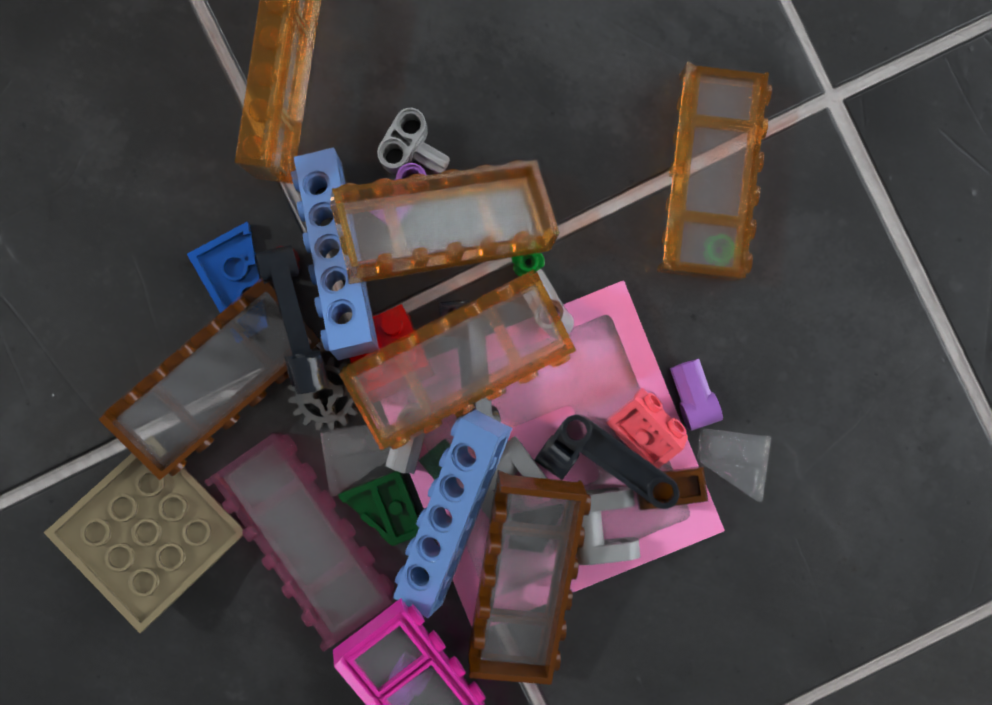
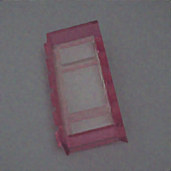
M279 431L271 434L204 482L208 487L213 484L217 486L226 499L222 503L224 509L229 514L235 512L245 527L242 531L243 536L248 542L254 540L265 555L262 558L263 565L267 570L274 568L284 583L281 587L282 592L288 599L292 596L295 598L304 611L301 618L305 625L309 627L313 624L323 640L319 647L324 652L391 605L394 596L392 592L395 588L386 574L379 575L372 565L376 561L365 545L360 548L353 538L356 532L351 523L345 517L341 520L334 510L337 505L327 490L321 492L314 482L317 479V475L307 462L302 464L295 454L298 448L287 434L282 436Z

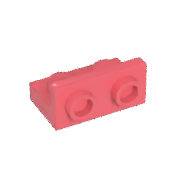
M644 388L639 389L634 397L609 417L606 422L630 449L658 469L680 453L688 439L683 424L678 419L671 418L663 410L661 401L654 394L647 393Z

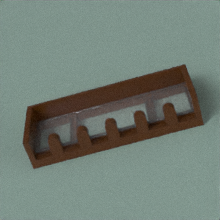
M262 278L259 279L105 410L98 419L159 480L167 474L171 477L176 475L188 463L185 460L187 456L194 450L197 453L205 450L214 441L212 435L221 427L224 430L229 429L239 420L241 416L238 412L249 404L250 407H254L267 395L264 390L274 381L279 385L289 377L284 356L292 355L274 287L270 283L264 284ZM303 320L310 349L318 348L316 345L321 340Z
M500 470L497 471L467 654L469 678L552 684L554 671H559L561 663V653L558 650L559 642L564 641L566 637L565 611H570L572 607L571 580H576L578 575L577 548H582L584 544L585 530L582 526L584 515H589L591 508V496L587 494L581 480L571 482L509 475Z

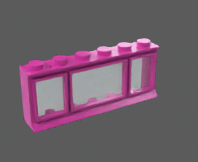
M402 598L333 649L335 669L365 705H486L483 702L486 697L475 681L470 684L463 677L466 672L455 656L450 659L443 651L446 648L439 635L434 630L429 633L422 625L425 620L419 610L413 604L408 607Z

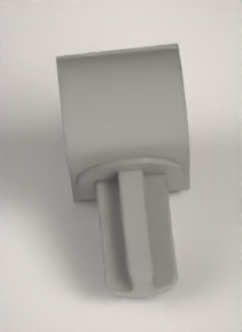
M405 108L401 110L378 147V158L388 173L397 174L400 167L407 163H412L414 160L437 174H442L449 164L450 158L425 143L428 127L423 113L418 109ZM410 120L418 121L421 124L420 129L414 134H408L403 131L405 123ZM393 149H399L403 152L402 159L396 164L386 161L387 153Z

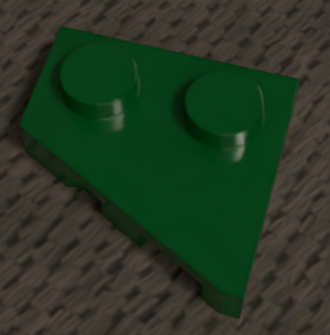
M393 471L338 494L339 499L343 503L346 502L361 516L360 518L370 527H374L380 533V536L391 546L410 540L417 535L419 527L416 523L419 515L401 472Z

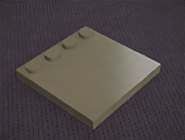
M153 435L145 441L160 457L168 452L165 446ZM133 453L44 532L139 633L144 632L247 533L185 467L176 475L171 477L167 474L159 480Z

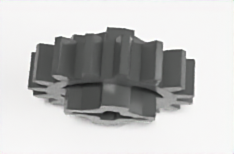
M330 357L327 365L324 362L329 384L326 389L333 390V396L328 397V403L326 398H320L319 391L324 389L306 394L296 393L295 397L288 399L289 403L298 404V408L293 412L295 416L300 414L306 416L303 421L305 426L315 421L316 430H322L325 423H327L331 431L336 429L337 420L342 425H346L349 423L347 414L353 416L358 414V410L353 405L354 403L363 402L362 397L356 396V391L362 388L360 384H354L353 380L357 377L355 372L349 374L346 372L349 363L343 362L338 367L336 366L337 361L335 357ZM329 371L338 374L346 384L340 385L334 381ZM292 385L288 386V389L296 392L295 387H292ZM348 395L344 408L337 413V404L343 396ZM312 403L320 408L321 415L312 411L307 404Z

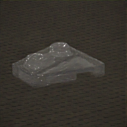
M389 421L321 431L320 437L330 497L338 495L353 482L360 480L369 474L371 470L387 461L392 444Z
M701 427L697 461L754 500L762 502L771 437Z

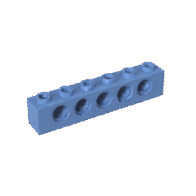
M334 147L294 157L296 170L291 172L294 187L297 192L300 191L302 201L297 202V209L301 221L306 222L307 232L303 233V241L308 254L312 253L313 264L309 265V274L313 285L318 286L319 296L315 297V306L318 316L324 318L325 330H321L324 349L330 351L337 360L379 351L342 162ZM326 187L322 194L315 195L318 189ZM333 218L330 224L320 226L323 220ZM339 249L335 257L326 258L329 251ZM340 280L346 281L342 289L332 291V287L336 282ZM352 313V318L349 322L338 324L342 314Z
M476 409L463 417L460 416L451 429L452 443L441 456L439 466L442 467L441 472L428 490L430 501L418 517L416 523L419 527L418 533L410 541L405 552L408 556L407 562L399 570L395 578V583L398 586L393 598L397 601L402 598L408 607L413 604L426 618H429L443 605L513 429ZM468 446L474 450L476 459L469 454ZM456 478L461 480L464 489L458 485ZM445 509L451 513L452 518L446 514ZM434 539L439 542L440 546L435 543Z

